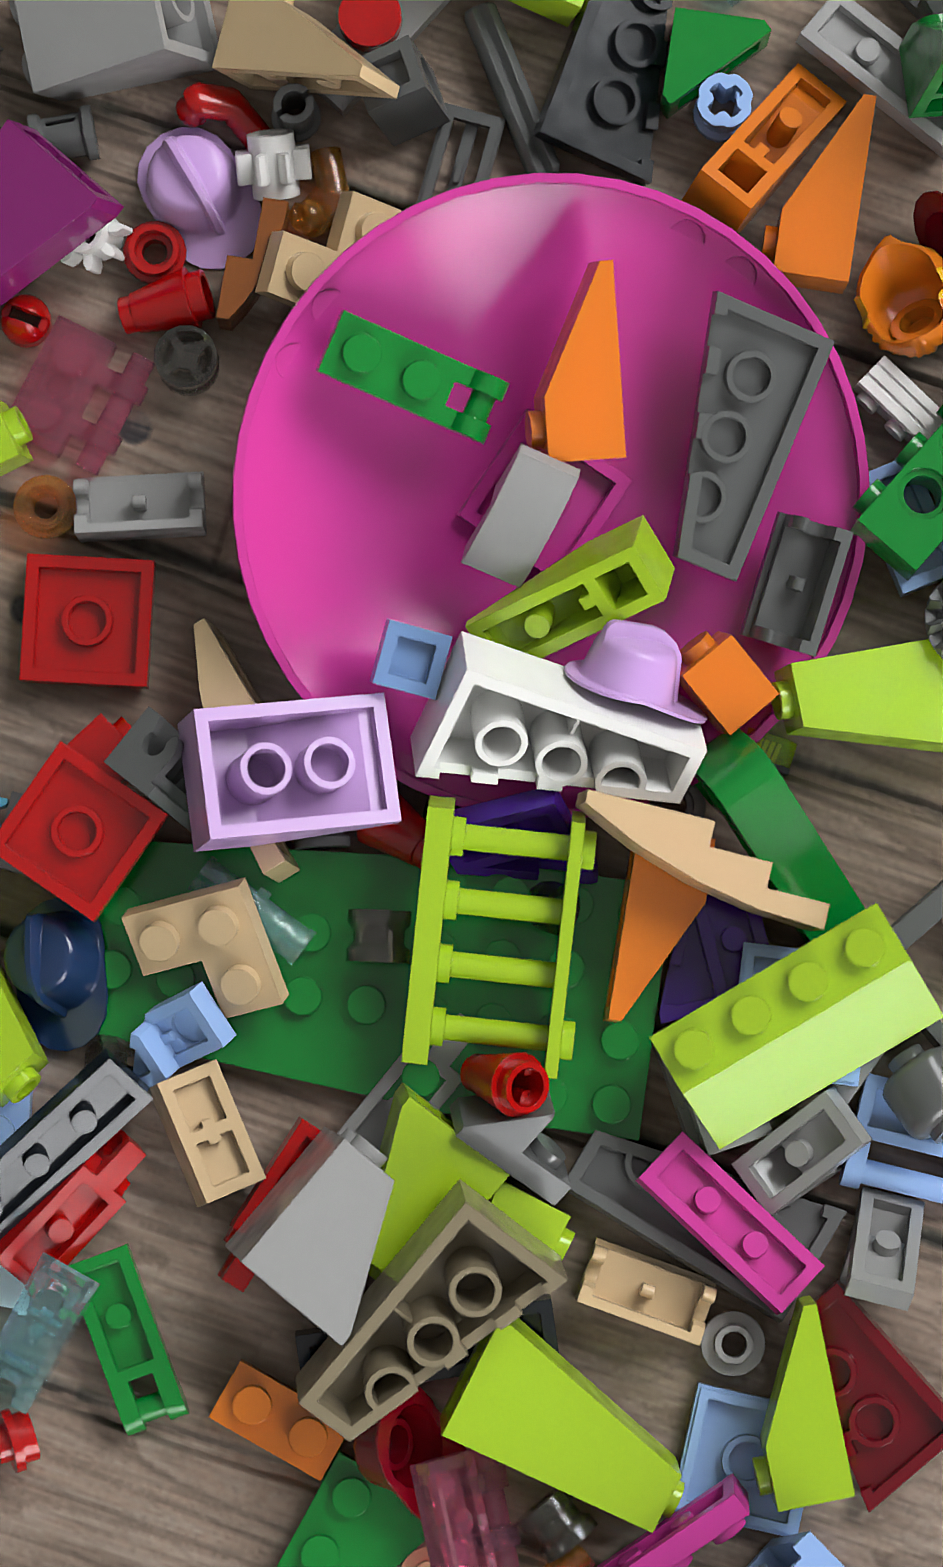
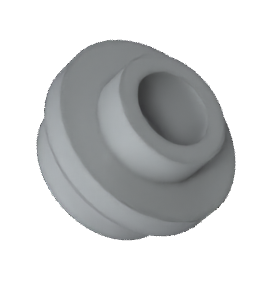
M739 1311L722 1312L709 1320L700 1343L703 1357L709 1366L727 1376H740L750 1372L760 1363L765 1351V1337L760 1325L751 1316ZM729 1332H739L744 1336L745 1348L739 1355L729 1356L722 1350V1339Z

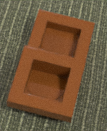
M263 197L253 258L248 259L227 255L216 315L220 329L233 331L259 299L260 294L255 293L270 235L272 231H288L291 217L289 201Z

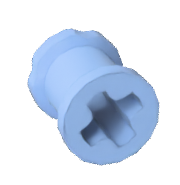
M716 73L708 77L701 84L698 91L699 97L693 109L694 124L698 132L706 139L717 143L726 142L749 117L753 92L748 83L736 74ZM714 98L721 104L727 103L730 100L735 103L732 117L725 111L719 112L716 115L710 112Z

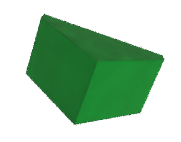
M675 7L660 103V111L665 118L669 119L699 97V88L708 77L721 72L730 74L767 47L772 29L765 20Z

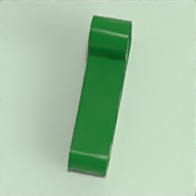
M740 728L731 736L721 733L706 744L707 753L694 775L699 781L695 785L708 803L724 817L747 855L752 858L772 862L767 885L769 889L830 904L824 930L809 932L794 927L805 945L865 910L866 908L763 749Z

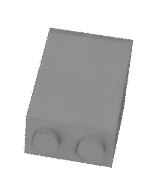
M9 0L12 16L20 27L25 51L22 56L23 72L35 94L66 102L215 70L212 68L218 39L209 0Z
M324 1126L226 1243L225 1247L342 1346L351 1335L394 1180L380 1169L388 1158L359 1134H355L349 1128H346L340 1136Z

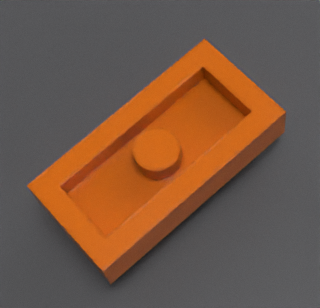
M243 1359L240 1360L209 1415L210 1419L319 1481L323 1478L345 1439L298 1404L297 1390Z

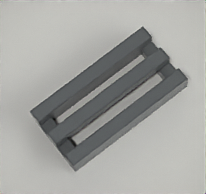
M445 103L450 122L439 126L437 129L417 203L432 198L434 195L454 120L466 123L447 191L462 187L478 127L488 129L489 133L475 183L490 179L506 119Z

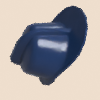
M58 897L43 901L29 912L26 918L13 929L6 941L4 951L5 969L13 985L16 987L17 999L38 1041L49 1049L67 1052L86 1046L99 1034L107 1016L108 988L105 966V942L102 924L98 919L96 922H93Z

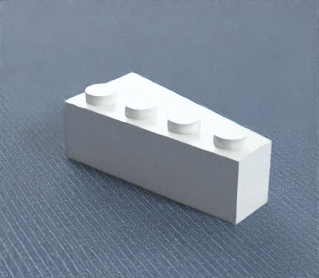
M461 631L445 664L436 699H428L410 736L416 777L439 779L440 772L470 775L471 782L497 785L498 778L535 782L536 788L542 790L562 791L563 786L596 788L597 792L621 798L679 804L707 753V748L700 723H692L644 704L612 699L592 692L571 680L565 673V666Z

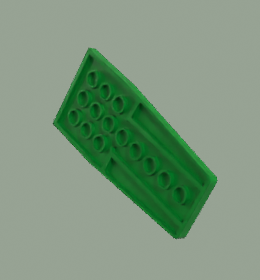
M150 842L98 917L102 924L105 942V966L108 988L107 1016L98 1035L130 1042L131 1033L144 1022L145 1014L151 1008L201 981L218 1005L202 961L143 976L121 917L132 907L245 877L289 995L281 1005L226 1018L236 1036L223 1048L201 1058L207 1060L217 1059V1062L368 1096L402 1054L421 869L390 855L289 849L300 870L278 883L262 873L250 847L194 852L193 844ZM449 861L447 880L460 881L459 888L563 899L565 871L539 869L538 880L514 879L503 874H493L490 876L457 874ZM598 876L597 883L579 884L564 1012V1021L576 1022L572 1060L559 1059L557 1079L549 1078V1092L555 1115L545 1128L593 1134L597 1130L619 1138L639 1141L652 1041L649 1037L653 1036L663 964L622 1021L616 1023L603 1021L625 880ZM457 914L456 920L443 919L441 943L453 945V951L556 962L560 925ZM450 977L449 983L436 982L434 1007L446 1008V1014L458 1016L459 1013H462L467 1017L549 1025L553 988ZM468 1043L450 1067L460 1075L464 1061L473 1054L524 1052L534 1056L544 1068L546 1051ZM428 1060L427 1065L408 1063L400 1077L382 1099L389 1100L393 1097L394 1092L403 1082L429 1102L446 1080L440 1076L438 1068L430 1060ZM461 1082L439 1111L451 1114L450 1106L458 1097L476 1094L467 1090Z

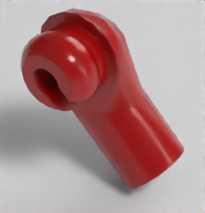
M197 82L184 89L183 97L176 102V114L185 125L194 128L203 125L207 119L224 121L246 149H248L247 134L270 129L243 94L234 87Z

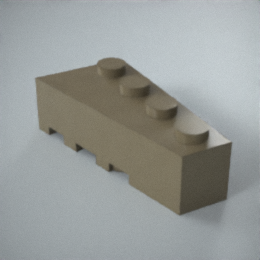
M459 1179L363 1294L350 1337L341 1346L328 1336L295 1376L298 1404L349 1442L417 1393L419 1391L418 1386L445 1366L447 1369H450L466 1357L468 1349L496 1328L499 1327L502 1330L523 1314V1308L545 1292L550 1295L566 1283L568 1278L560 1255Z

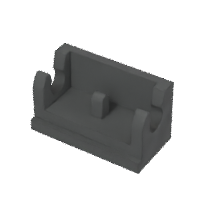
M777 512L740 634L815 657L854 532L820 524L806 517Z
M148 706L104 763L191 832L181 755L183 741L179 739V732L160 714Z

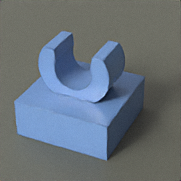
M387 618L369 681L435 700L453 637Z

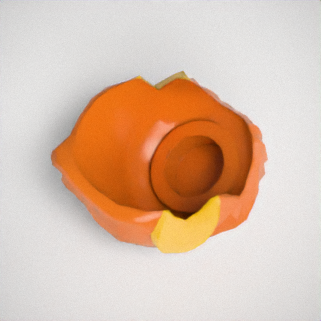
M892 235L884 237L872 251L859 275L856 297L854 298L862 317L863 329H867V332L873 335L872 342L879 344V350H887L892 355L907 356L909 358L916 356L920 358L936 352L938 346L943 344V257L934 249L903 242Z

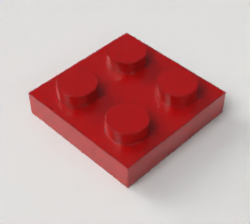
M27 553L19 680L23 683L149 689L156 576L155 560Z
M60 741L1 825L0 858L84 916L96 922L169 815Z

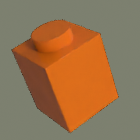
M704 631L690 640L680 650L682 662L679 685L692 701L704 711L709 722L719 732L731 736L779 695L778 691L732 634L717 631L711 636L708 631Z

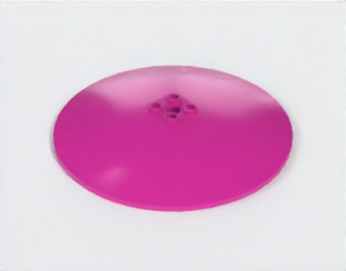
M531 173L492 178L465 185L410 206L377 225L349 246L309 285L285 317L266 350L247 396L237 434L232 473V523L237 561L246 595L266 645L285 678L302 700L384 693L396 779L427 795L456 798V806L466 807L537 789L536 783L498 778L497 785L474 783L470 781V775L441 772L439 779L416 777L410 736L429 698L378 685L369 680L387 618L452 636L446 659L447 662L461 631L469 633L465 627L467 621L518 588L461 562L467 542L491 504L497 482L520 444L527 446L525 414L527 411H534V395L588 263L600 260H613L626 457L564 462L580 469L579 478L556 526L524 583L586 542L644 515L674 565L675 570L666 600L624 619V621L649 624L663 629L677 643L679 651L690 640L704 631H708L711 636L717 631L732 634L771 684L776 682L774 672L790 663L827 657L838 637L853 600L866 544L858 535L855 536L854 534L815 657L740 634L777 512L806 517L811 521L839 527L848 531L851 530L857 519L861 516L852 507L869 488L865 436L855 395L834 346L737 581H731L673 556L712 292L720 291L826 338L829 337L820 320L796 287L762 252L736 231L699 208L654 189L619 179L578 173ZM341 310L350 312L508 382L510 385L503 401H495L486 422L492 427L485 443L481 444L315 371ZM455 383L446 406L463 412L472 390ZM601 631L542 659L565 666L569 661L584 660L593 641ZM679 685L678 693L687 698L688 700H690L691 702H693L692 699L683 690V688ZM771 702L740 727L756 743L779 721L774 714ZM708 719L701 724L705 744L722 733L717 731ZM694 776L690 784L693 786L699 781ZM563 786L562 791H559L572 815V810L580 811L575 807L578 793L588 789L596 791V788ZM625 798L645 804H650V800Z

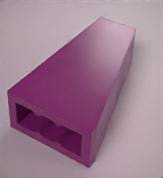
M7 119L0 129V306L115 219L124 208L121 203L38 131L10 119Z

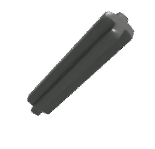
M485 2L470 8L465 12L464 22L502 116L506 119V126L525 173H558L560 162L553 145L532 136L540 113L496 5L493 2Z

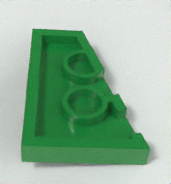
M339 1450L276 1567H397L440 1526L425 1524L406 1508L393 1491L371 1484L359 1472L355 1458Z

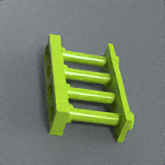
M430 795L401 1062L427 1065L430 1045L443 1046V1040L546 1051L544 1069L547 1072L548 1078L557 1079L559 1059L572 1060L576 1022L564 1021L580 869L593 870L597 831L585 830V814L582 811L572 810L570 835L466 824L467 817L454 816L456 798ZM463 850L567 861L563 899L459 888L460 881L447 880L450 855L463 856ZM457 914L560 925L556 962L453 951V945L441 943L443 919L456 920ZM450 977L553 988L549 1025L446 1014V1008L434 1007L436 982L449 983Z

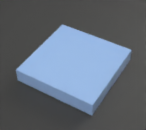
M697 1382L679 1462V1469L682 1475L680 1481L685 1483V1487L675 1511H678L734 1473L748 1492L750 1515L744 1518L746 1520L745 1528L780 1536L798 1533L804 1507L778 1512L772 1501L771 1494L759 1495L752 1458L763 1456L760 1433L770 1398Z

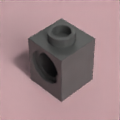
M409 35L362 55V57L400 86L397 99L363 97L367 112L393 147L450 122L435 73Z

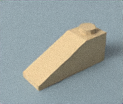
M229 0L212 68L249 89L278 91L286 84L298 83L308 88L309 91L307 93L397 99L399 85L319 21L294 7L295 0Z

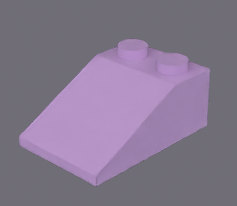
M384 693L193 709L178 723L179 739L183 741L181 755L194 852L265 845L401 822Z

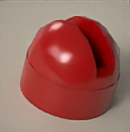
M22 294L11 298L3 306L0 314V325L10 342L20 347L29 348L41 344L49 336L52 329V317L46 304L41 299L33 295ZM14 309L39 317L41 320L38 328L9 316Z

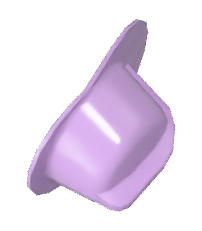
M179 127L161 134L147 146L138 165L137 183L142 198L155 221L168 223L181 234L186 245V261L201 269L222 270L225 269L227 255L246 258L252 253L256 242L261 205L259 200L253 199L252 185L238 186L235 157L226 144L217 135L204 129Z
M618 619L611 620L604 625L602 631L596 636L584 660L569 661L564 667L566 675L576 684L600 695L626 702L644 704L692 723L703 724L708 719L704 711L678 693L682 656L677 643L663 629L656 626Z

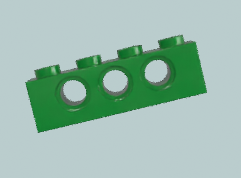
M943 405L936 412V415H938L942 420ZM943 423L929 439L921 432H918L894 460L903 469L887 486L879 479H876L852 507L861 516L850 531L854 532L855 536L858 535L871 550L907 581L943 542ZM911 485L926 487L934 496L935 509L929 513L913 511L905 502L904 489Z

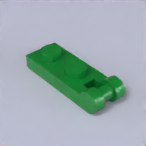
M341 310L315 370L481 444L485 443L492 427L486 422L495 401H503L510 385L498 377L475 369L345 310ZM455 383L472 390L463 412L446 406Z
M127 1243L66 1266L127 1435L131 1436L147 1430L146 1423L168 1415L170 1420H174L189 1414L184 1392L174 1371L129 1244ZM152 1373L159 1391L137 1398L130 1381Z

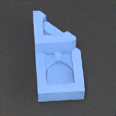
M202 981L155 1005L145 1014L144 1022L131 1033L129 1047L135 1049L133 1073L149 1088L167 1080L180 1067L223 1048L236 1036L233 1028Z

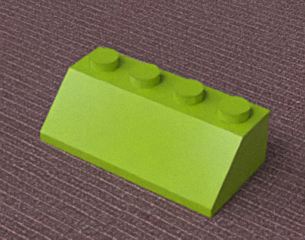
M876 902L649 1038L682 1094L718 1148L722 1149L942 1019L943 1013Z

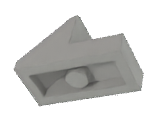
M833 1087L825 1090L733 1162L732 1166L758 1203L768 1213L774 1215L842 1170L841 1164L871 1142L872 1138L837 1089Z
M862 1187L840 1274V1282L846 1285L844 1295L908 1311L915 1291L925 1202Z

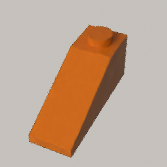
M798 63L701 168L681 201L699 208L739 234L835 119L847 101Z
M864 94L782 208L777 221V227L765 225L761 252L795 287L843 294L849 282L876 103L875 95Z
M600 260L588 263L534 395V411H527L525 414L527 446L562 462L626 457L613 260Z
M711 838L709 847H715L716 839ZM631 850L603 1021L614 1023L623 1020L703 908L707 898V893L681 882Z

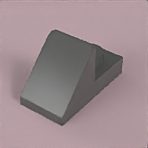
M549 1091L546 1100L537 1110L520 1117H510L503 1114L477 1095L458 1097L451 1104L450 1112L455 1136L554 1206L571 1189L564 1162L566 1159L565 1153L556 1142L547 1135L540 1133L555 1115Z

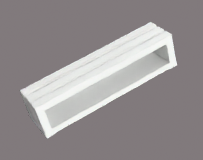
M885 355L854 388V391L858 394L856 397L857 402L868 413L873 414L876 411L886 420L885 429L900 442L905 439L909 443L918 432H921L929 439L943 423V420L936 415L939 407Z

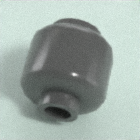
M915 1044L901 1052L889 1063L888 1067L893 1074L884 1086L883 1098L913 1138L919 1140L932 1138L935 1143L939 1144L943 1142V1046L924 1051L920 1044Z

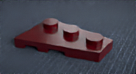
M837 1279L817 1296L814 1301L817 1304L848 1462L859 1485L867 1510L870 1513L943 1450V1398L856 1299L844 1295L845 1287Z

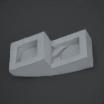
M520 444L495 486L490 506L465 546L461 563L520 588L556 526L578 481L580 469Z

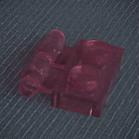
M59 315L11 408L17 406L29 425L33 440L28 443L59 459L71 437L85 443L75 465L97 476L107 456L114 457L123 439L118 435L133 406L140 407L149 389L145 386V383L155 363L133 352L123 373L116 372L108 368L117 350L116 343ZM99 387L111 393V396L95 424L81 417L96 388Z
M470 1448L467 1451L453 1452L410 1466L431 1567H520L516 1545L522 1543L518 1523H511L504 1493V1488L509 1486L506 1466H499L498 1461Z

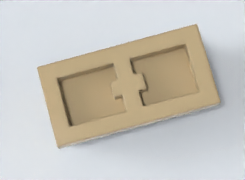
M217 1059L157 1083L150 1088L154 1098V1105L197 1207L266 1179Z
M596 1237L575 1299L577 1302L700 1346L706 1328L705 1320L711 1304L716 1299L718 1289L715 1288V1283L700 1274Z

